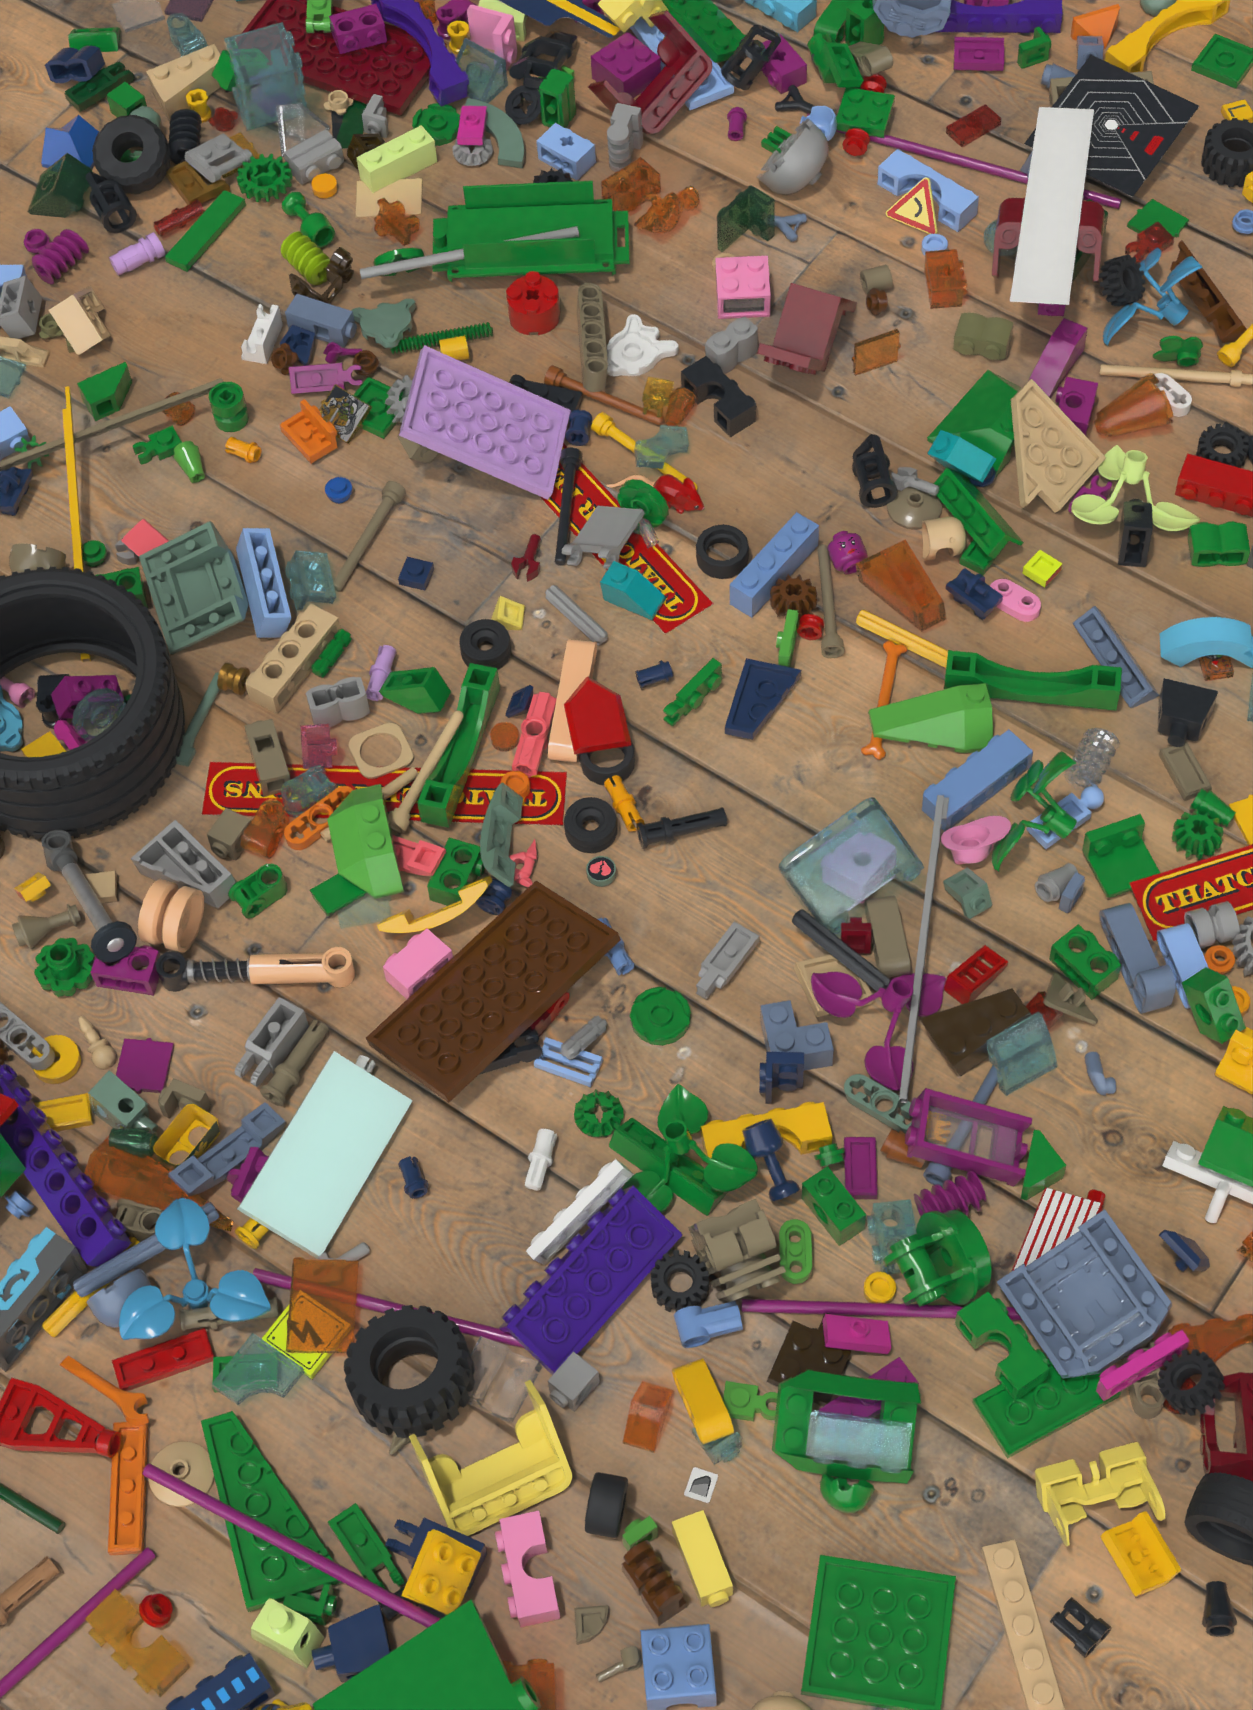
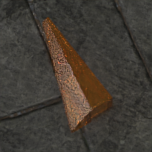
M114 1130L90 1154L84 1172L94 1182L93 1188L95 1190L129 1199L139 1204L157 1207L162 1211L179 1198L190 1199L200 1207L210 1203L198 1194L189 1197L169 1177L171 1171L167 1167L153 1159L142 1147L133 1143L123 1132ZM218 1211L219 1218L209 1225L231 1232L234 1221Z

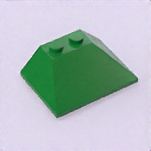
M987 370L927 437V441L933 444L940 430L966 440L996 458L992 467L995 469L997 477L1010 462L1011 449L1015 444L1011 399L1021 387Z

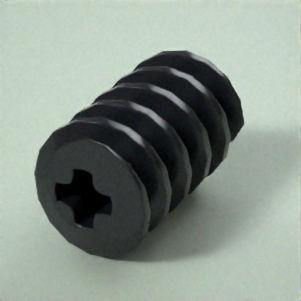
M181 109L174 112L170 118L168 141L171 151L170 159L177 165L185 161V152L199 146L201 143L200 131L202 120L201 116L194 110Z

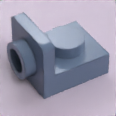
M1077 36L1078 70L1081 69L1090 55L1103 60L1104 44L1102 36Z

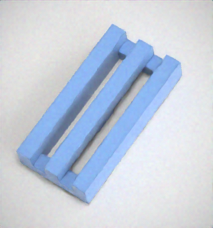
M545 1037L542 1057L534 1061V1067L591 1087L602 1065L603 1058L583 1050L579 1052L580 1054L575 1059L568 1060L566 1056L559 1054L563 1043ZM549 1058L554 1061L563 1063V1065L577 1068L590 1074L589 1076H587L576 1071L545 1061V1059Z

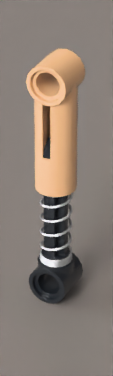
M342 947L331 948L325 953L250 955L247 961H239L237 958L236 961L224 959L221 962H214V959H212V962H202V959H200V962H197L194 959L184 958L178 952L171 951L161 955L156 963V970L165 989L172 992L181 991L190 983H197L198 980H205L208 983L212 979H216L218 982H221L223 979H229L231 982L235 979H241L244 982L248 979L252 985L329 983L334 987L340 988L351 984L355 977L351 954ZM338 965H344L341 969H333ZM178 969L176 973L168 974L170 971Z

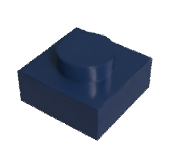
M407 557L398 577L399 585L425 591L434 571L433 562Z

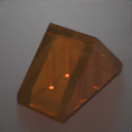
M642 1381L631 1400L623 1444L655 1453L674 1390Z

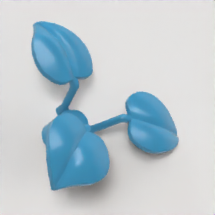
M1155 248L1148 254L1145 260L1140 262L1141 267L1139 270L1144 271V276L1162 296L1157 303L1159 310L1156 311L1137 302L1131 306L1129 304L1125 305L1107 322L1103 331L1104 343L1109 346L1113 335L1134 315L1136 309L1155 315L1160 320L1165 317L1173 326L1180 323L1189 310L1176 297L1171 287L1194 271L1203 268L1202 265L1192 256L1185 258L1171 271L1167 281L1160 287L1149 274V269L1161 257V250Z
M179 1198L174 1200L161 1213L155 1225L156 1237L163 1247L170 1250H177L183 1247L191 1275V1281L183 1289L184 1297L180 1298L170 1294L163 1297L161 1291L152 1285L143 1286L132 1292L126 1299L119 1318V1330L123 1340L152 1339L169 1331L175 1320V1309L169 1301L179 1303L182 1307L188 1305L189 1309L208 1307L210 1303V1309L216 1317L230 1322L250 1320L271 1310V1305L260 1281L248 1271L236 1270L225 1274L219 1281V1289L212 1288L211 1291L204 1281L198 1279L189 1245L197 1246L203 1244L208 1238L210 1225L204 1210L190 1199Z

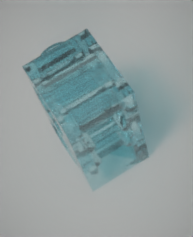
M911 1199L872 1204V1214L867 1216L869 1235H875L876 1245H872L874 1265H880L881 1272L887 1274L901 1273L897 1263L885 1266L883 1259L889 1255L887 1251L890 1250V1246L908 1236L917 1234ZM886 1219H893L898 1224L896 1226L889 1227L886 1226L883 1223V1221Z

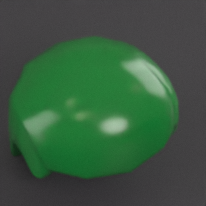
M827 1473L822 1475L819 1482L822 1497L827 1504L843 1513H856L862 1510L875 1490L874 1486L866 1480H860L857 1484L855 1483L851 1486L848 1484L847 1478L838 1477L834 1479Z

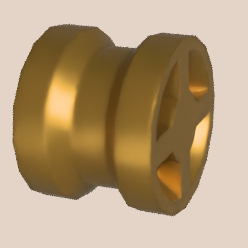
M224 663L218 675V688L223 691L230 689L237 695H243L246 691L245 683L250 675V670L246 667L235 668L232 663Z

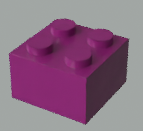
M626 32L591 55L592 79L596 82L606 80L618 93L626 92L632 98L641 94L661 71V57L629 32Z

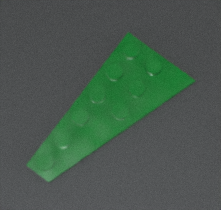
M231 1411L201 1420L220 1501L333 1561L329 1552L321 1543L234 1412ZM225 1520L248 1612L263 1608L269 1598L280 1603L284 1601L286 1594L296 1596L298 1592L308 1594L321 1590L324 1583L332 1584V1586L343 1583Z

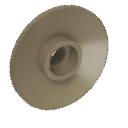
M907 487L902 491L898 490L896 498L887 504V511L892 521L906 529L919 530L922 529V521L940 517L942 502L937 496Z

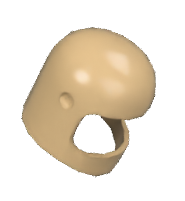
M944 517L922 521L924 561L935 559L936 552L942 548H948L951 557L962 553L966 545V532L959 519Z

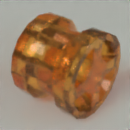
M173 392L169 394L166 398L172 397L180 393ZM187 401L163 410L162 413L167 417H171L172 421L178 426H182L193 418L196 408L194 404Z

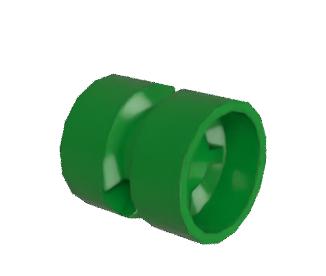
M222 382L215 385L209 392V401L216 426L224 432L240 431L249 420L242 388L233 382Z

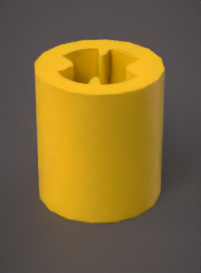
M465 335L439 340L441 353L459 361L469 359Z

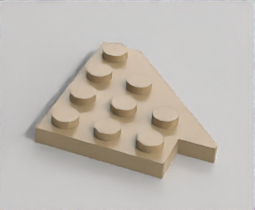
M1031 379L1011 399L1020 506L1024 508L1038 495L1056 513L1068 502L1106 457Z

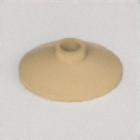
M177 1442L166 1446L155 1456L151 1463L206 1494L214 1482V1473L209 1453L200 1445L192 1442ZM178 1466L185 1467V1471L181 1475L174 1474V1470ZM148 1478L153 1494L162 1503L172 1507H186L195 1504Z

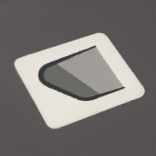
M694 1467L684 1495L709 1503L718 1475Z

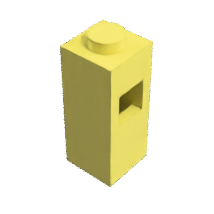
M704 1510L672 1521L673 1535L701 1607L708 1604L710 1607H716L726 1603L729 1600L728 1597L733 1595V1585Z

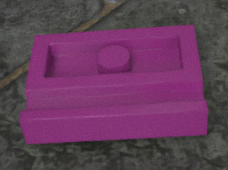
M955 37L954 70L1003 71L1004 38Z

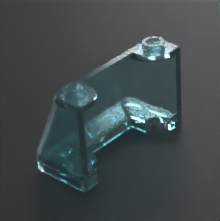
M870 797L788 854L780 862L778 868L787 886L805 910L832 933L838 934L841 932V923H847L849 919V910L895 877L899 881L906 880L909 882L914 880L921 873V870L924 869V866L876 798Z

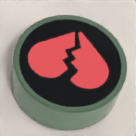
M597 856L588 862L586 872L591 884L604 887L615 880L616 866L612 859L606 856Z

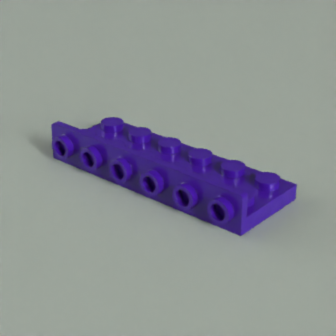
M634 1186L624 1190L620 1188L607 1201L610 1204L603 1213L599 1210L589 1219L587 1225L590 1228L582 1236L578 1233L566 1245L569 1251L562 1259L556 1257L545 1268L544 1271L547 1275L540 1283L537 1280L534 1281L523 1293L526 1296L525 1300L519 1306L516 1304L512 1305L502 1316L505 1322L499 1329L503 1333L509 1332L552 1375L572 1352L578 1354L650 1273L652 1268L655 1267V1262L658 1259L661 1260L663 1255L683 1235Z

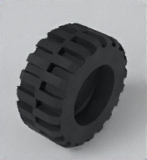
M413 1305L402 1306V1310L394 1311V1308L384 1311V1316L380 1318L375 1316L368 1321L369 1326L366 1329L361 1327L355 1334L356 1343L351 1342L346 1351L348 1358L344 1361L345 1382L360 1415H363L365 1421L371 1427H378L379 1431L386 1435H391L395 1431L399 1438H408L409 1433H415L416 1437L427 1435V1430L434 1428L435 1431H438L444 1427L443 1422L448 1419L453 1421L459 1415L458 1408L460 1406L464 1408L470 1399L468 1392L473 1390L475 1383L473 1377L475 1373L474 1362L464 1335L461 1334L458 1325L454 1321L449 1320L447 1315L441 1311H435L433 1314L431 1307L419 1306L417 1310L413 1308ZM422 1353L438 1359L431 1375L414 1387L393 1389L382 1385L384 1375L389 1367L404 1356Z

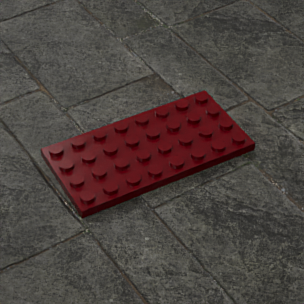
M267 0L229 49H258L273 64L268 71L330 92L342 90L347 93L348 98L365 104L369 103L373 94L383 96L386 110L400 116L430 76L431 69L429 58L418 41L405 30L386 23L384 24L387 42L340 54L332 33H324L323 30L315 31V33L306 32L307 0ZM333 6L332 15L346 12L347 10Z

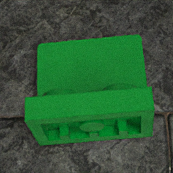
M1141 814L1085 833L1082 852L1107 898L1131 891L1130 882L1160 873L1142 840L1145 822Z

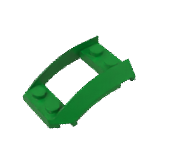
M806 1369L805 1372L796 1377H790L779 1383L772 1451L800 1471L822 1475L827 1473L830 1476L907 1484L914 1472L911 1469L917 1404H921L918 1383L846 1376ZM814 1391L855 1398L882 1400L875 1463L807 1454Z

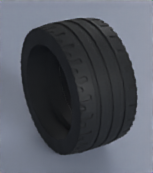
M1221 1472L1205 1474L1197 1485L1187 1509L1184 1521L1186 1528L1199 1542L1213 1551L1237 1562L1253 1566V1481Z

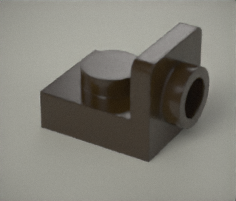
M379 133L353 134L350 145L347 148V157L355 168L358 169L356 157L386 142Z

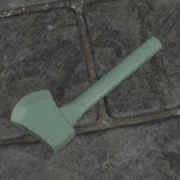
M218 672L215 673L183 735L181 752L179 757L176 756L178 765L189 767L196 754V750L193 748L195 738L220 690L217 686Z

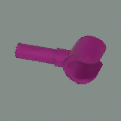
M330 342L323 354H327L326 362L336 363L339 356L356 355L362 349L341 348L337 343Z

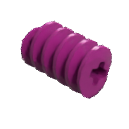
M64 229L60 235L53 239V242H49L46 248L41 249L39 254L32 257L33 268L44 282L52 285L54 284L52 276L56 279L61 278L60 271L66 273L68 271L67 265L74 266V258L81 260L82 253H89V247L77 233L70 229Z
M974 1171L967 1172L966 1178L959 1175L955 1177L954 1182L951 1180L944 1181L943 1188L939 1184H935L932 1186L931 1192L928 1189H922L920 1197L914 1193V1201L920 1217L929 1211L944 1213L948 1210L958 1209L968 1216V1205H972L976 1212L981 1211L980 1201L986 1202L983 1185Z

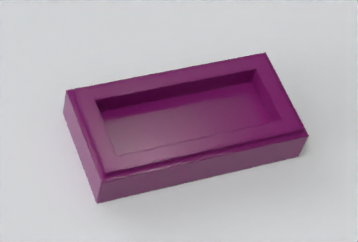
M844 1137L845 1188L854 1199H877L876 1137Z

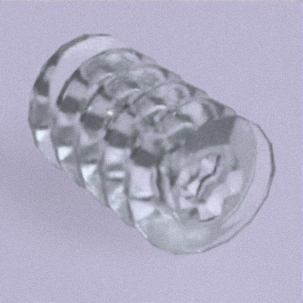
M1091 728L1084 732L1083 738L1079 742L1072 758L1076 764L1066 769L1064 774L1067 782L1074 789L1082 792L1089 786L1098 788V785L1102 782V776L1107 772L1106 767L1111 764V758L1115 756V749L1119 748L1120 742L1115 734L1101 728Z

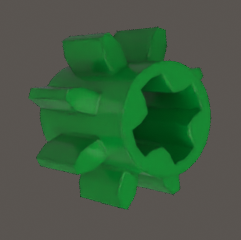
M35 435L30 442L21 438L24 446L22 448H15V451L23 453L27 451V446L33 449L46 444V442H42L39 445L36 443ZM41 457L28 461V469H31L32 463H37L38 466L42 467Z

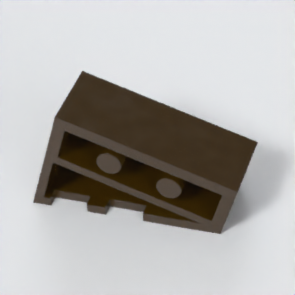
M1013 988L919 1018L960 1076L1037 1023Z

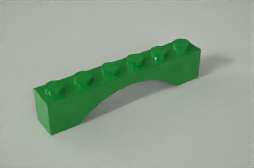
M948 650L944 689L986 683L990 698L1116 711L1121 690L1122 668L1090 665L1065 672H1031L1000 665L978 653Z
M473 663L469 664L461 686L457 711H461L464 714V718L443 753L437 767L426 779L417 803L421 822L446 828L450 827L500 691L497 668Z

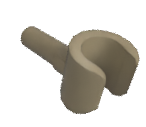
M636 1646L622 1649V1662L615 1663V1665L596 1674L598 1681L602 1682L622 1671L639 1669L642 1664L640 1650Z

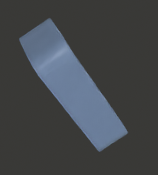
M1126 903L1100 910L1099 917L1103 932L1112 952L1119 959L1121 964L1120 971L1138 1012L1143 1014L1171 1006L1176 990L1173 972L1168 965L1159 966L1133 905Z

